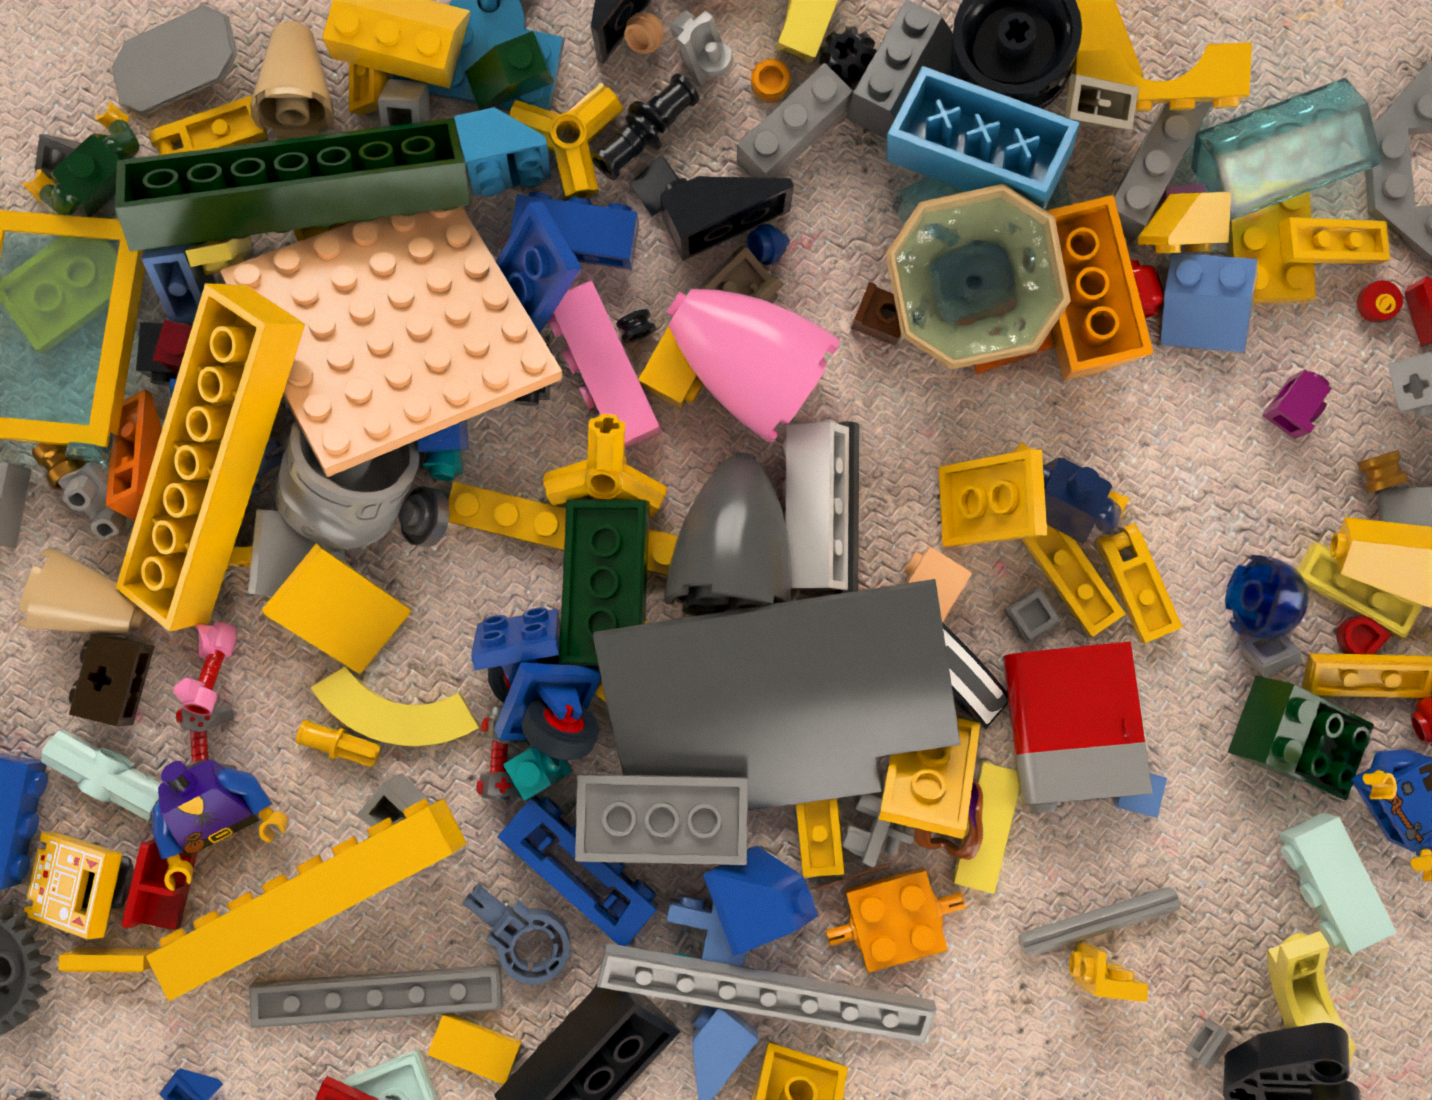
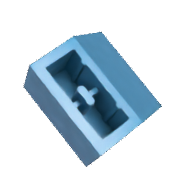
M495 107L454 116L474 196L480 194L495 196L504 192L505 189L517 186L525 188L536 187L542 184L544 180L551 179L548 148L544 135Z

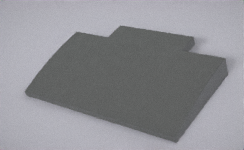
M935 579L596 631L593 634L602 685L623 775L748 777V811L882 792L877 757L961 745Z

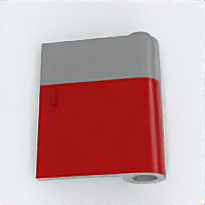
M1131 641L1020 652L1003 656L1021 806L1030 805L1031 813L1056 811L1055 803L1153 794Z

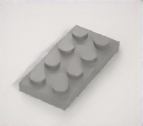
M578 774L575 862L746 865L748 777Z

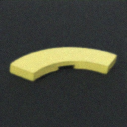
M347 666L310 687L326 709L343 724L364 736L388 744L400 746L435 745L458 739L481 728L461 693L430 704L411 705L397 703L385 699V697L369 689L354 674L352 669Z

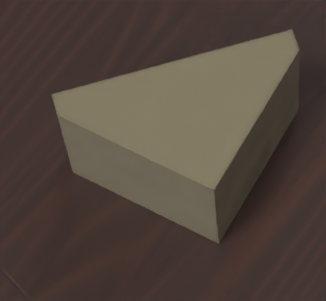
M1072 74L1070 75L1064 117L1080 122L1079 126L1132 130L1139 87Z

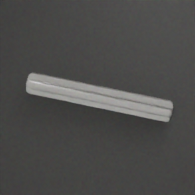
M1170 887L1163 888L1023 932L1019 935L1020 947L1028 957L1178 911L1180 909V901L1174 889Z

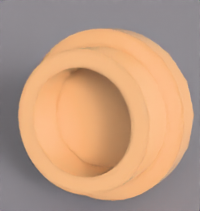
M648 12L636 13L626 23L625 40L628 46L637 53L654 52L664 40L663 25L654 14Z

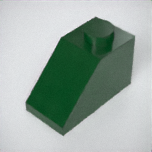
M534 31L495 45L465 71L479 110L492 108L555 83Z

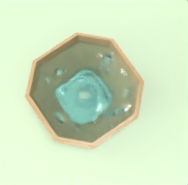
M1004 183L919 202L885 253L902 337L952 370L1037 352L1071 301L1055 216ZM970 275L978 276L982 282L981 287L977 290L969 289L966 285L967 277Z

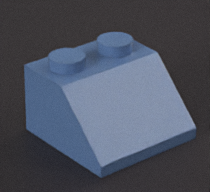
M1171 253L1164 295L1161 345L1245 353L1258 275L1257 259Z

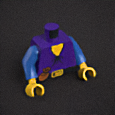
M206 760L190 769L183 762L175 761L167 765L161 773L163 783L158 787L159 801L153 807L152 833L161 859L167 858L169 867L164 881L167 888L172 891L176 887L175 878L172 873L177 871L184 873L189 885L193 876L192 865L186 860H181L179 853L183 852L189 857L259 821V816L263 820L259 828V835L267 843H272L275 838L274 831L268 824L277 825L283 834H285L288 828L287 816L282 812L271 810L269 806L273 803L256 777L251 773L224 768L215 760Z

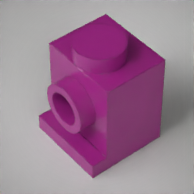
M1303 370L1289 377L1262 416L1292 438H1299L1311 433L1315 426L1312 423L1326 409L1327 403L1324 402V399L1332 388L1329 387L1328 380L1322 375Z

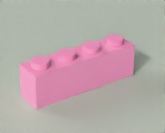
M592 280L567 291L548 320V323L555 338L563 335L569 349L562 351L572 374L580 370L586 385L579 387V390L588 409L597 407L600 415L602 413L617 415L618 419L626 423L625 450L661 434L659 423Z

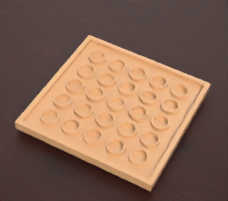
M462 206L453 210L438 209L418 212L411 216L394 215L376 218L367 222L355 221L220 270L224 284L247 285L305 323L283 396L326 477L335 475L562 380V369Z

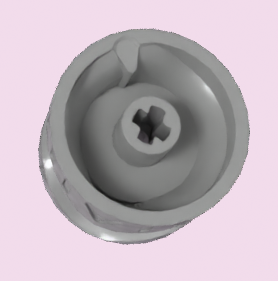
M295 420L274 483V499L277 508L284 520L296 532L320 545L352 549L373 544L392 529L403 505V499L418 470L419 453L415 441L335 475L326 477L297 420Z

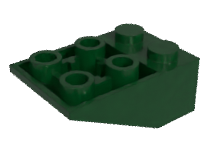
M1255 676L1228 753L1347 801L1353 786L1351 779L1356 776L1374 724L1295 684Z

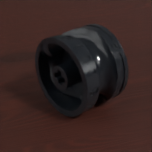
M963 0L954 20L951 59L953 77L1045 109L1060 96L1067 85L1080 46L1082 21L1076 0Z

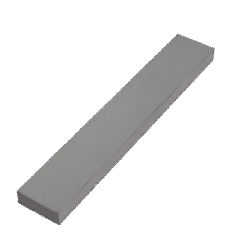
M501 965L253 982L249 985L251 1028L501 1010L503 1007Z

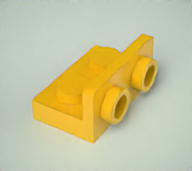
M1077 942L1076 951H1071L1069 957V973L1071 977H1074L1075 984L1097 997L1147 1002L1148 984L1134 977L1135 971L1123 969L1121 964L1106 962L1107 954L1105 951L1087 942Z

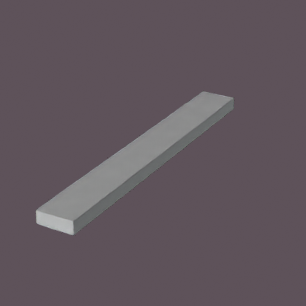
M606 943L597 980V987L921 1043H925L937 1010L934 1000L611 943Z

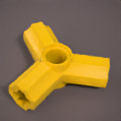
M599 83L573 108L561 114L515 100L509 116L545 136L548 150L553 151L565 200L571 197L586 199L599 193L588 143L624 112V107L610 88ZM564 130H571L579 138L576 142L564 143L558 138V135Z
M605 413L589 420L587 460L546 472L543 477L546 497L553 506L565 505L567 500H581L588 497L598 500H611L614 498L617 500H648L650 502V517L659 510L663 499L666 497L667 487L626 464V456L624 455L626 423L618 419L617 415Z

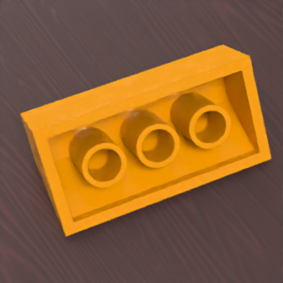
M1114 195L1046 210L1055 216L1071 300L1051 330L1063 381L1104 372L1152 355L1153 349ZM1032 247L1031 252L1035 268L1037 269L1036 248Z

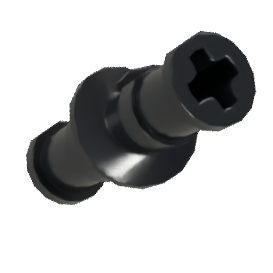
M675 73L671 77L670 85L658 96L651 98L647 104L641 101L631 103L628 107V115L625 117L628 124L621 126L615 132V136L601 149L595 148L591 151V159L596 167L607 178L616 180L620 176L619 170L632 158H636L647 144L654 150H660L662 143L657 135L659 133L663 134L666 128L676 120V117L686 107L695 106L699 102L698 92L692 83L683 75Z

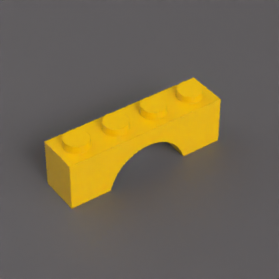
M1252 42L1207 44L1200 60L1190 71L1168 81H1151L1140 77L1128 67L1120 49L1078 51L1076 74L1139 87L1135 112L1152 111V104L1168 103L1169 110L1176 111L1195 109V102H1213L1212 108L1214 109L1239 107V101L1247 100L1250 95Z

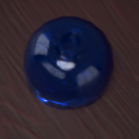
M1261 555L1248 557L1252 561L1246 566L1238 565L1227 585L1225 607L1233 611L1235 620L1229 621L1231 627L1240 635L1263 639H1275L1292 632L1301 623L1308 607V588L1302 574L1288 562L1278 558Z

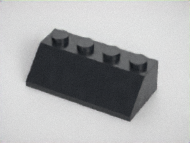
M596 984L595 988L567 1015L565 1020L537 1047L536 1051L520 1068L508 1078L494 1096L496 1100H617L680 1033V1030L645 995L599 988Z

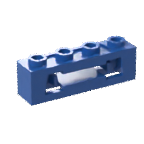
M536 795L533 796L497 837L618 945L627 946L657 911L658 903L653 900L657 894L641 879L638 878L634 883L622 872L626 868L623 863L579 862L606 887L610 888L613 885L630 900L627 903L614 889L604 900L605 902L600 905L597 902L600 896L552 853H549L547 856L542 853L556 838L541 826L543 823L561 839L558 844L575 858L576 824L571 827L560 817L563 810L547 796H544L542 800ZM526 837H529L534 843H536L538 849L530 841H528ZM606 909H610L616 916H618V920Z

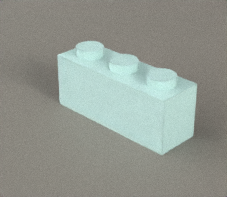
M1320 813L1279 833L1284 844L1281 847V853L1290 868L1297 871L1303 883L1300 885L1301 894L1308 905L1316 909L1322 921L1318 924L1319 930L1331 947H1336L1352 955L1397 933L1339 816Z

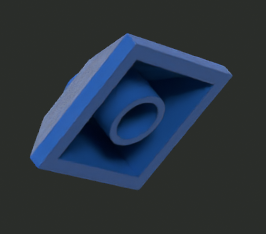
M759 846L747 849L746 865H718L703 874L733 956L793 933L818 917L813 896L808 890L804 877Z

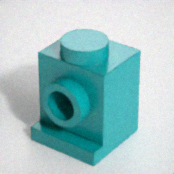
M534 746L503 764L524 801L573 772L568 760L557 759L544 754Z

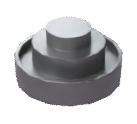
M424 486L414 489L405 502H403L398 513L404 539L411 545L429 548L436 545L448 527L450 517L449 502L446 495L439 489Z

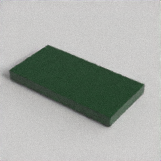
M567 500L559 665L599 666L593 640L594 632L645 624L650 502L648 500Z

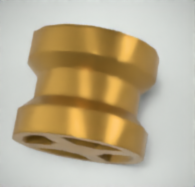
M1399 450L1357 463L1359 471L1365 473L1367 478L1365 485L1367 494L1410 481L1407 473L1401 471L1399 465L1401 455Z

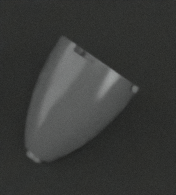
M734 453L732 458L725 459L708 478L685 517L669 565L664 603L674 605V601L682 603V612L699 616L790 601L791 558L782 507L774 485L764 466L756 461V457L752 454Z

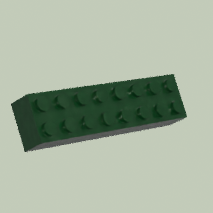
M454 118L117 160L115 210L130 251H155L167 246L182 244L199 245L211 240L226 238L242 239L255 234L270 232L286 233L292 229L314 226L329 227L336 223L350 221L367 222L380 217L394 215L411 216L418 212L438 209L453 210L460 206L471 205L465 161Z

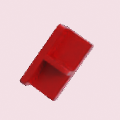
M155 839L140 844L121 924L122 927L131 929L140 924L171 930L181 927L190 885L187 883L186 875L177 871L172 873L176 882L175 890L172 891L167 888L164 879L169 864L167 858L161 859ZM183 852L179 853L181 860L188 861L194 871L198 852L189 857Z

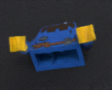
M1408 749L1379 751L1374 755L1371 768L1356 775L1351 781L1387 840L1407 850L1416 852L1417 856L1411 859L1410 865L1417 872L1423 871L1422 878L1425 882L1432 881V758Z

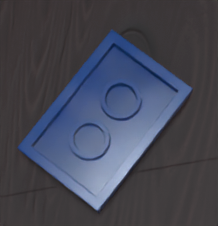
M543 201L528 203L496 260L497 265L539 333H541L582 269Z

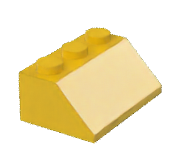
M333 0L322 39L332 59L450 89L471 13L470 10L431 0Z

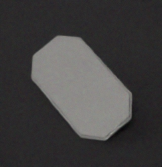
M203 5L125 41L112 65L120 105L141 116H146L223 82L238 55L229 16Z

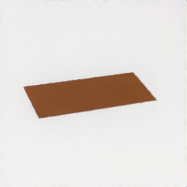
M891 863L815 888L816 892L890 867Z

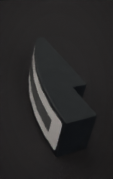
M942 622L954 702L972 719L981 723L980 726L983 729H987L1007 706V691L976 655Z

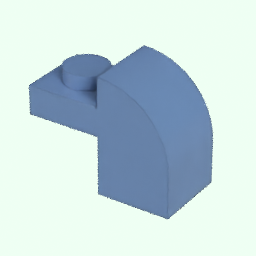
M681 894L680 900L671 898L666 922L706 930L701 954L702 960L744 967L746 952L733 956L713 902L712 907L705 906L704 899L686 894Z

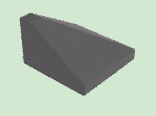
M39 134L35 171L41 169L49 179L53 180L51 176L53 169L82 142Z

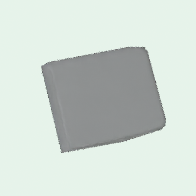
M1209 1018L1204 1022L1187 1047L1186 1053L1203 1067L1211 1070L1232 1041L1233 1035Z

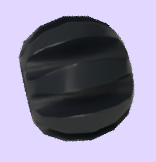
M845 26V32L842 34H837L833 31L826 37L825 41L828 46L821 47L819 64L822 66L826 63L852 89V83L861 80L877 50L873 49L875 41L866 31L858 35V29L855 26Z

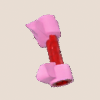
M215 622L213 625L196 624L199 633L198 657L205 659L198 681L185 678L174 686V694L183 704V708L191 713L207 716L213 712L218 697L213 689L222 662H225L226 658L232 656L237 641V628L224 622Z

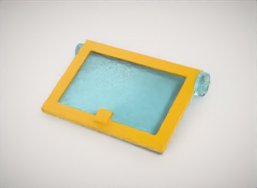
M0 210V440L67 446L65 456L83 462L95 460L97 464L110 463L113 436H118L145 274V266L141 259L143 250H129L116 212L114 219Z

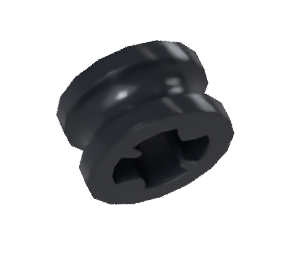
M648 309L634 311L616 322L617 328L624 331L622 336L624 343L641 340L656 331L655 324L648 321V318L651 316Z

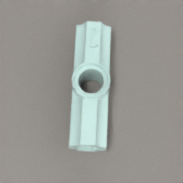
M58 730L47 741L41 752L42 763L79 783L78 788L85 794L100 801L114 802L139 817L152 821L153 807L159 801L158 787L161 783L133 768L134 763L130 759L106 748L99 749L66 730Z

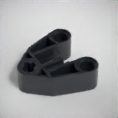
M1324 1022L1261 1033L1228 1051L1225 1055L1223 1097L1225 1100H1361L1359 1088L1352 1082L1347 1081L1350 1074L1349 1036L1347 1032L1338 1025Z

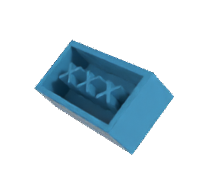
M922 66L887 134V161L966 191L1004 183L1045 210L1073 152L1080 122Z

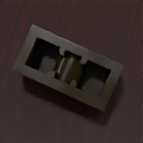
M91 633L89 640L85 642L80 653L82 667L79 678L74 682L69 693V703L71 704L69 715L113 726L133 725L155 646L109 634ZM105 674L112 677L111 684L105 680Z

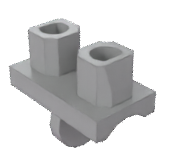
M687 10L683 11L670 24L669 28L672 35L677 39L680 47L679 53L682 60L687 64L693 82L702 88L706 84L708 76H722L729 71L734 59L731 49L727 44L722 43L714 17L704 11L696 18Z
M92 460L77 471L63 475L58 484L65 491L62 497L63 501L72 510L79 512L83 510L92 520L90 530L99 540L104 541L134 525L135 521L105 506L108 475L95 460Z
M883 791L858 795L854 809L873 816L868 831L848 824L842 838V846L858 855L862 863L872 867L876 865L886 835L889 838L884 852L896 855L901 841L908 844H913L914 835L905 832V825L894 823L892 827L890 826L891 822L878 820Z

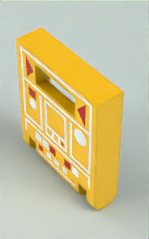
M41 832L39 841L47 844L46 848H37L26 899L33 901V905L24 906L23 912L28 913V918L85 939L104 938L123 853L58 832ZM93 872L95 876L87 911H81L89 873Z

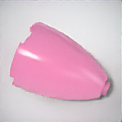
M691 289L686 296L679 292L666 312L673 317L668 325L679 349L704 386L741 423L769 443H772L779 434L775 431L776 425L779 422L783 425L790 423L825 372L824 368L827 362L823 356L826 351L834 354L840 344L838 337L811 320L784 307L740 293L710 289Z

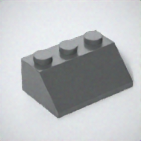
M910 0L904 1L853 92L846 119L887 139V134L922 66L953 77L951 64L953 33L942 16Z

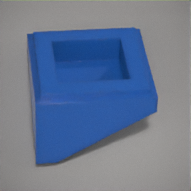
M179 1068L160 1091L159 1095L164 1100H210L223 1083L217 1078Z

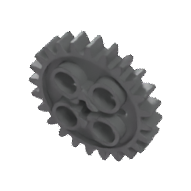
M12 903L0 907V1035L28 1021V1014L40 1008L36 1000L47 995L48 991L39 983L51 978L49 972L41 970V965L51 960V956L40 955L39 949L47 943L46 939L35 941L33 935L39 928L38 924L26 928L24 923L28 913L23 912L13 916L14 904Z

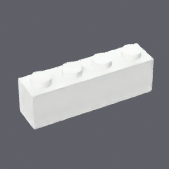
M831 421L787 425L786 438L783 443V452L786 458V478L783 482V494L786 499V518L784 520L788 533L791 558V589L801 591L848 590L849 427Z

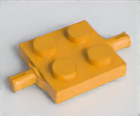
M924 867L844 889L850 908L849 924L825 930L830 947L854 940L862 952L867 972L871 973L948 951L942 930L943 915L966 909V905L961 891L937 898L931 890L927 871Z

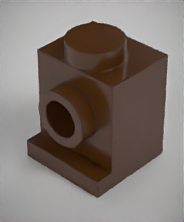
M869 282L851 329L895 346L900 338L901 330L893 293L876 287V284ZM886 308L895 313V316L886 319L881 315L880 309ZM911 312V322L913 325L917 314Z

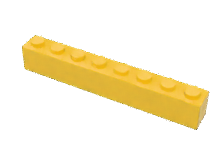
M425 798L402 810L406 818L396 824H393L389 817L366 829L370 837L358 843L356 837L353 836L332 847L331 850L334 856L323 862L319 854L298 865L296 869L299 875L288 880L286 874L283 873L261 885L264 893L254 898L251 891L227 903L230 911L226 914L219 916L215 909L193 921L195 930L186 934L182 927L159 939L162 948L147 955L146 958L168 1002L446 858L465 846L467 842L445 799L443 798L429 805Z

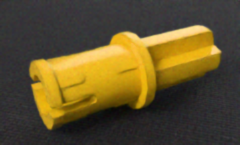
M305 719L301 723L296 735V744L328 753L329 758L332 760H336L339 757L366 767H374L380 756L381 746L379 744L347 734L345 728L335 730Z

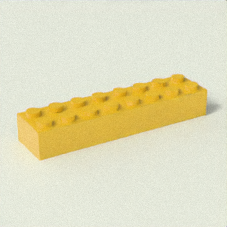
M207 283L204 285L116 585L117 590L168 631L196 626L198 623L206 624L210 622L305 327V323L247 285Z

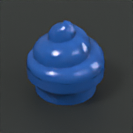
M770 224L759 225L747 237V248L764 265L777 263L790 243V239L786 234Z

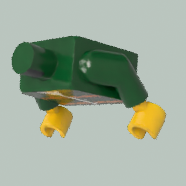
M111 102L107 103L108 108L102 115L97 113L95 116V120L109 130L111 135L93 133L53 169L51 176L55 184L41 169L35 171L38 175L33 180L27 183L25 181L22 182V185L38 202L46 203L58 214L71 215L79 208L87 217H92L116 194L117 160L133 159L139 151L138 139L127 124L129 117Z

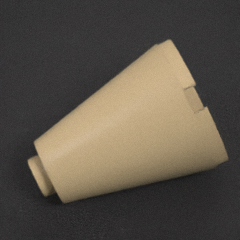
M286 21L274 27L250 104L251 118L255 125L261 130L262 124L272 128L273 136L291 139L319 135V130L326 126L330 130L334 121V109L313 33L309 28L297 21Z
M48 547L42 551L40 556L47 557L48 559L43 568L34 565L30 572L19 606V611L27 613V618L18 620L20 626L28 629L127 636L131 634L133 629L140 630L142 628L147 613L116 589L117 582L59 550Z

